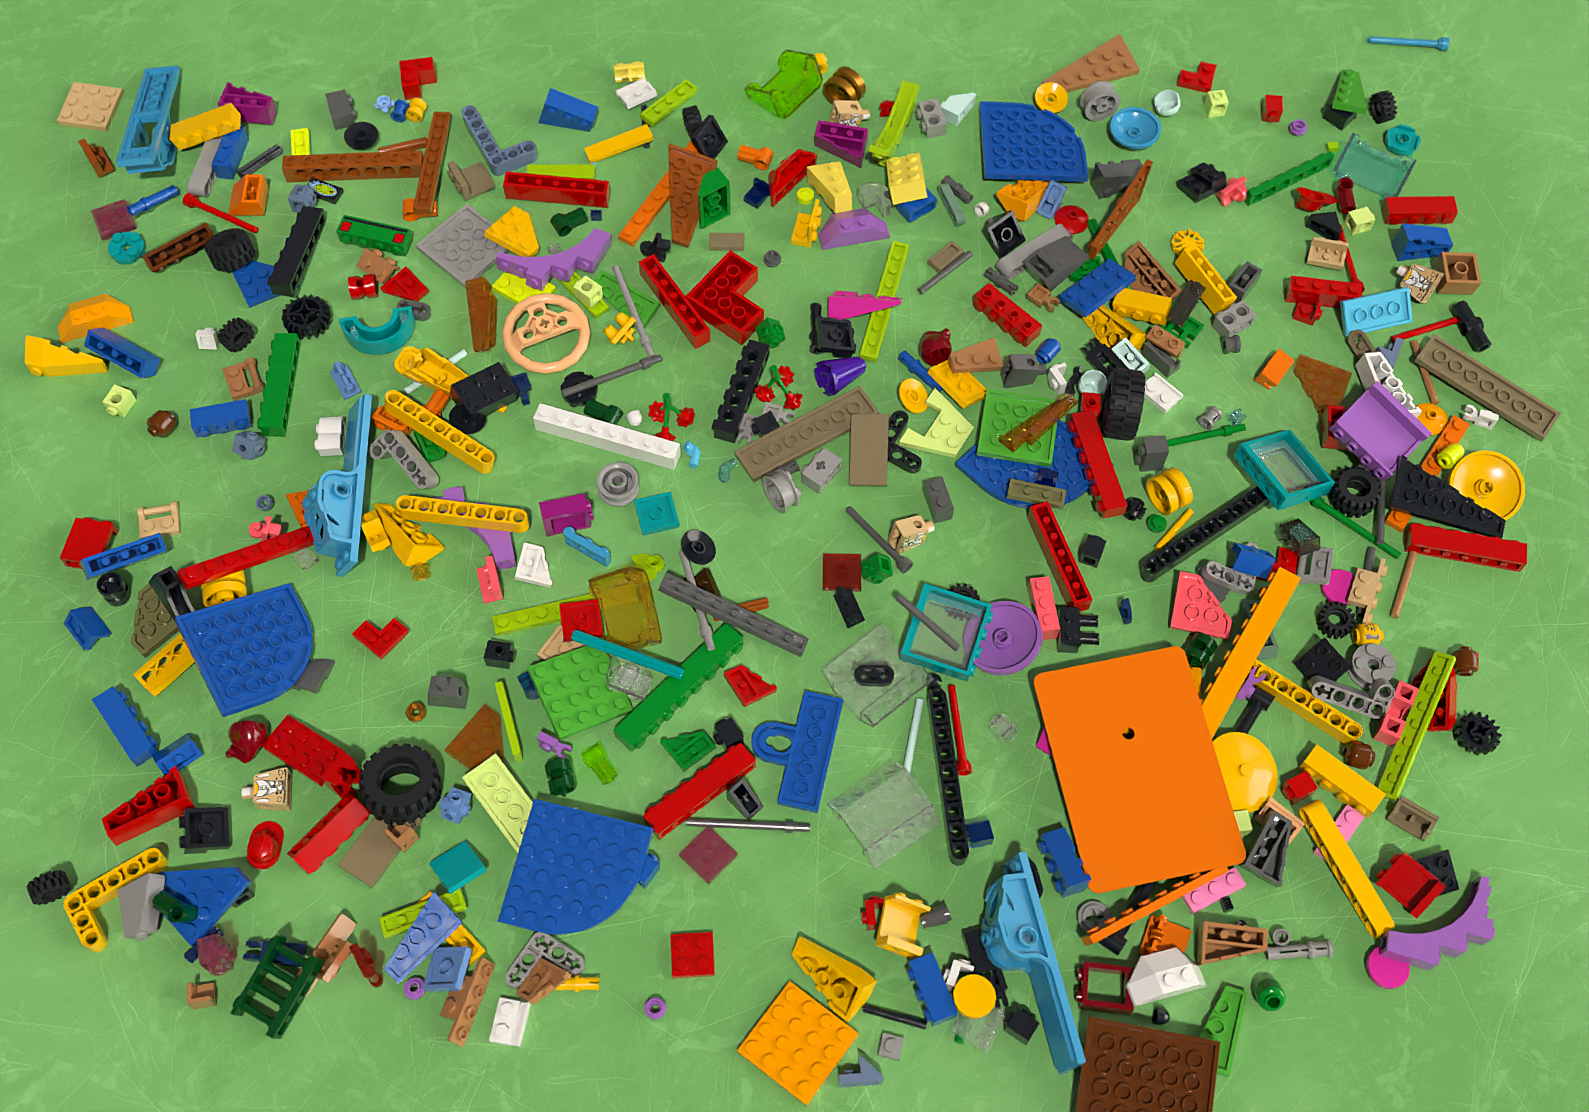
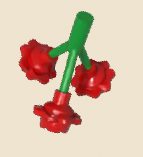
M772 365L770 367L772 375L770 382L763 386L758 385L754 390L757 399L761 402H771L775 398L772 384L776 381L778 387L783 389L787 398L783 407L791 410L799 408L803 395L799 393L792 394L786 388L790 383L794 382L792 378L794 373L790 370L789 366H780L777 369L776 365Z
M669 393L663 394L662 403L654 401L653 405L648 407V416L652 417L653 422H664L661 431L653 436L669 441L676 439V436L669 432L668 414L670 409L677 414L676 421L679 427L683 426L686 428L688 425L693 424L695 418L693 408L685 407L682 411L672 406Z

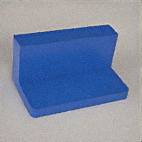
M1235 542L1232 550L1237 556L1232 569L1267 579L1276 558L1269 551Z
M92 607L71 609L64 622V625L84 651L91 650L97 638L109 637L111 634Z
M187 733L152 757L156 765L166 776L174 766L181 770L203 754L189 733Z

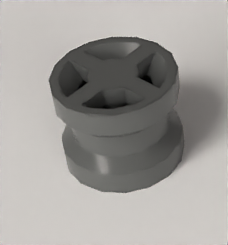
M1239 335L1222 337L1221 347L1224 354L1232 351L1234 353L1240 352L1241 340Z

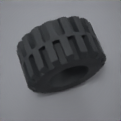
M241 228L223 230L213 235L204 246L214 269L222 272L233 271L245 266L254 258L256 253L247 232Z
M1353 466L1352 469L1350 467H1347L1345 470L1342 469L1334 479L1335 484L1328 494V498L1331 499L1330 504L1335 506L1334 509L1339 510L1343 515L1347 514L1349 518L1353 516L1360 518L1361 515L1366 516L1372 511L1381 497L1382 489H1380L1381 483L1377 482L1378 477L1373 476L1371 471H1365L1366 468L1363 467L1358 469V466ZM1347 488L1358 490L1362 497L1351 494Z

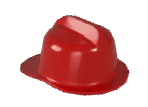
M1304 187L1297 188L1299 197L1296 207L1306 212H1316L1324 204L1337 203V199L1328 193Z
M265 821L253 829L247 845V859L254 868L260 870L268 869L278 861L284 837L282 827L278 823Z

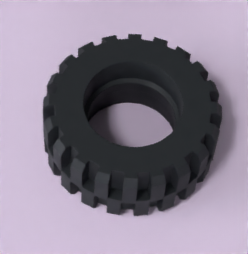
M1118 367L1110 371L1101 414L1100 428L1101 434L1104 437L1126 441L1133 440L1136 437L1143 410L1146 385L1145 374L1142 371Z
M403 743V746L392 744L390 748L385 746L380 749L381 752L373 753L370 756L371 760H367L364 763V770L360 771V781L358 782L364 805H366L369 813L374 815V818L378 821L384 820V823L389 825L395 822L397 826L404 825V822H409V824L415 823V819L426 817V812H431L435 808L434 803H438L440 799L439 793L442 791L437 764L434 758H431L430 753L426 750L422 751V748L417 745L411 747L407 743ZM408 773L419 778L416 786L405 794L390 795L382 791L384 784L395 775Z

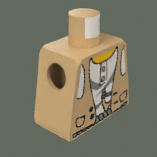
M835 100L828 122L860 127L861 120L869 119L870 113L868 109L862 110L858 101Z
M1413 263L1410 269L1401 265L1396 272L1397 275L1404 278L1400 286L1409 287L1410 294L1420 303H1427L1444 276L1442 272Z
M919 515L895 521L887 541L899 554L922 545L927 534L934 531V524L930 520L924 522Z
M287 767L256 774L253 786L242 788L243 800L253 799V804L257 809L291 811L292 774Z

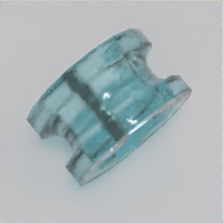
M1241 409L1235 410L1228 416L1227 420L1232 421V426L1239 425L1246 418V415L1241 413Z

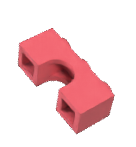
M1049 576L1030 578L1027 591L1030 606L1034 605L1035 615L1042 628V640L1057 639L1060 625Z
M1401 680L1394 687V698L1387 713L1381 718L1373 738L1390 747H1393L1400 739L1406 724L1404 719L1412 707L1419 688Z

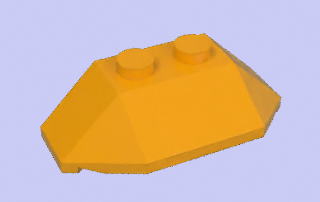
M105 293L69 304L58 325V332L61 342L65 343L87 336L89 329L104 327L109 330L133 323L134 320L128 305Z

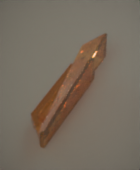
M485 277L465 281L473 350L475 352L487 351L490 347L496 345L498 300L491 292L492 286Z
M1069 393L1063 395L999 437L998 441L1013 453L1024 442L1032 446L1078 403V400Z

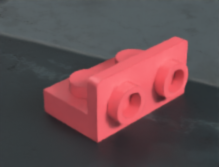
M493 556L485 557L486 565L476 570L485 604L503 600Z

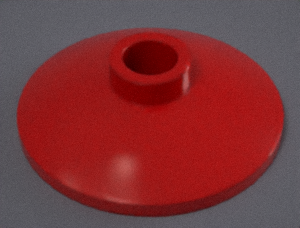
M1074 205L1061 207L1057 210L1054 217L1055 224H1062L1071 234L1083 232L1087 228V221L1089 220L1086 211Z

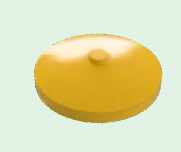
M1477 451L1463 457L1454 465L1447 481L1449 485L1459 490L1460 494L1467 498H1472L1476 504L1482 508L1489 509L1505 520L1510 519L1517 513L1525 496V482L1521 471L1511 459L1495 451Z
M1230 732L1213 739V746L1233 812L1248 810V813L1263 808L1273 797L1278 782L1276 763L1268 748L1257 738L1241 732Z

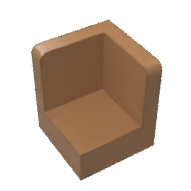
M405 824L396 826L391 832L387 828L383 831L386 837L403 853L419 839L416 832Z
M192 982L187 983V1004L194 1010L217 1006L216 984L208 983L196 986Z

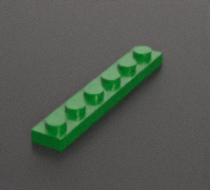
M1331 151L1325 154L1322 153L1315 159L1307 160L1302 165L1293 167L1288 172L1281 173L1270 181L1266 180L1262 185L1250 188L1244 202L1247 206H1250L1330 167L1335 155Z

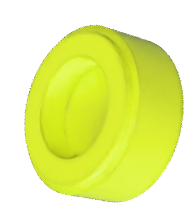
M808 187L799 189L797 192L798 202L803 205L811 204L814 200L813 190Z

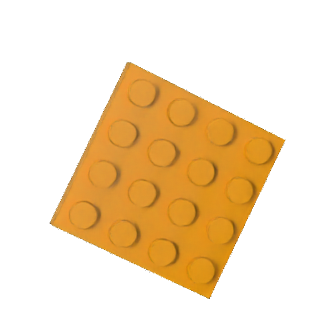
M789 981L738 1048L737 1053L807 1106L858 1037L859 1033Z

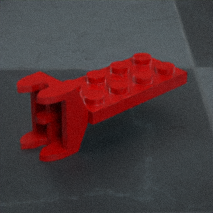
M287 715L261 746L265 751L320 787L325 784L340 798L349 793L357 799L356 793L351 787L353 784L359 785L361 770L353 758L344 750L291 716Z

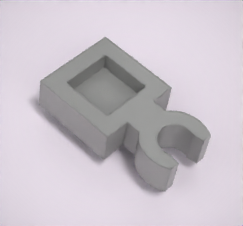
M765 402L762 415L772 411L777 422L781 421L784 425L791 422L787 417L794 418L795 413L793 411L783 412V406Z
M744 414L739 426V432L741 433L738 435V444L741 443L742 439H747V444L751 443V435L757 437L750 427L752 419L758 418L757 416Z

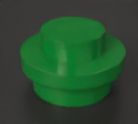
M1152 515L1148 519L1147 525L1151 532L1160 533L1165 530L1167 522L1161 515Z

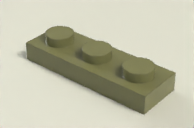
M1010 479L1007 493L1008 499L1032 504L1048 501L1050 507L1062 510L1066 496L1065 489L1016 479Z

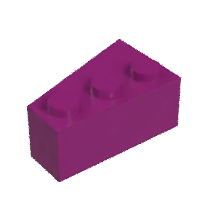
M227 82L218 101V107L232 103L241 114L240 122L272 124L277 114L273 97L256 91L251 93L246 91L244 87L237 88L232 86L230 82Z
M818 120L815 132V146L862 169L868 142V128Z

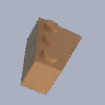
M1207 921L1198 923L1196 964L1200 966L1267 951L1268 929Z

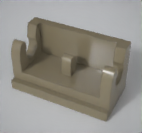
M1401 796L1393 805L1386 820L1424 842L1432 832L1439 817Z

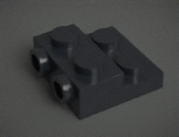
M1203 162L1191 168L1190 175L1178 180L1177 187L1199 202L1225 189L1227 177L1224 171H1217L1213 164L1208 165Z
M824 317L816 318L815 325L819 351L832 352L833 357H852L856 352V343H854V328H852L851 321Z
M228 807L184 809L183 816H179V829L183 828V836L179 837V848H184V854L229 849Z

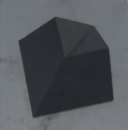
M1013 210L987 220L985 229L999 259H1002L1026 241Z

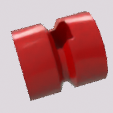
M374 274L363 275L362 278L359 276L348 277V288L352 300L362 299L363 296L367 298L378 296Z

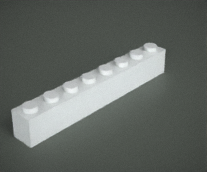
M539 404L533 417L535 429L672 470H675L681 456L679 443L545 404Z

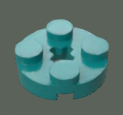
M1400 124L1395 128L1391 127L1385 136L1386 150L1409 157L1418 149L1421 137L1420 135L1417 136L1416 130L1411 126Z
M136 232L115 233L108 245V252L112 259L122 265L135 263V259L141 257L140 255L146 251L143 239Z

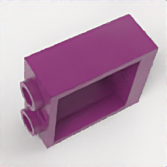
M585 493L539 502L546 537L563 534L566 527H572L575 531L591 528L590 521L594 519L590 500H586Z

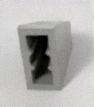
M147 873L118 889L125 938L142 941L157 931L160 912L153 908L152 900L155 895L163 891L164 875Z

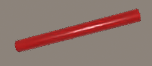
M1452 317L1391 336V342L1394 343L1397 337L1405 340L1457 324L1458 320L1456 317Z

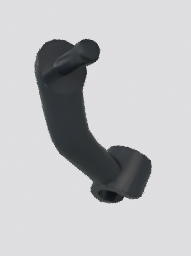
M1084 365L1074 368V375L1066 386V397H1071L1073 404L1078 403L1074 397L1076 393L1074 386L1080 376L1085 373L1081 372V368Z

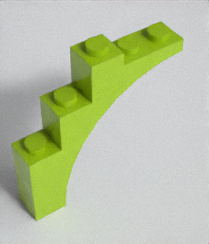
M902 80L886 125L878 139L873 144H870L868 150L873 153L872 159L877 160L876 164L886 166V160L894 157L897 144L900 145L905 127L910 123L920 85Z

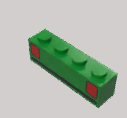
M343 215L336 230L340 242L344 244L357 245L361 248H376L394 255L406 256L413 242L410 229Z

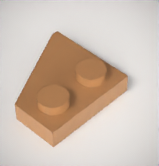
M540 958L515 994L528 1003L535 1005L567 981L572 975L568 971Z

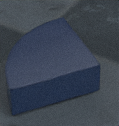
M1129 598L1122 599L1118 607L1125 625L1132 622L1131 605Z

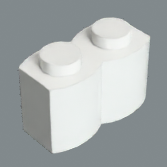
M343 417L320 418L319 424H316L318 439H315L316 451H319L320 456L343 455L346 423Z

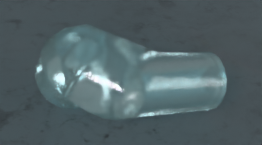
M734 458L719 467L718 478L723 483L730 480V470L738 466Z

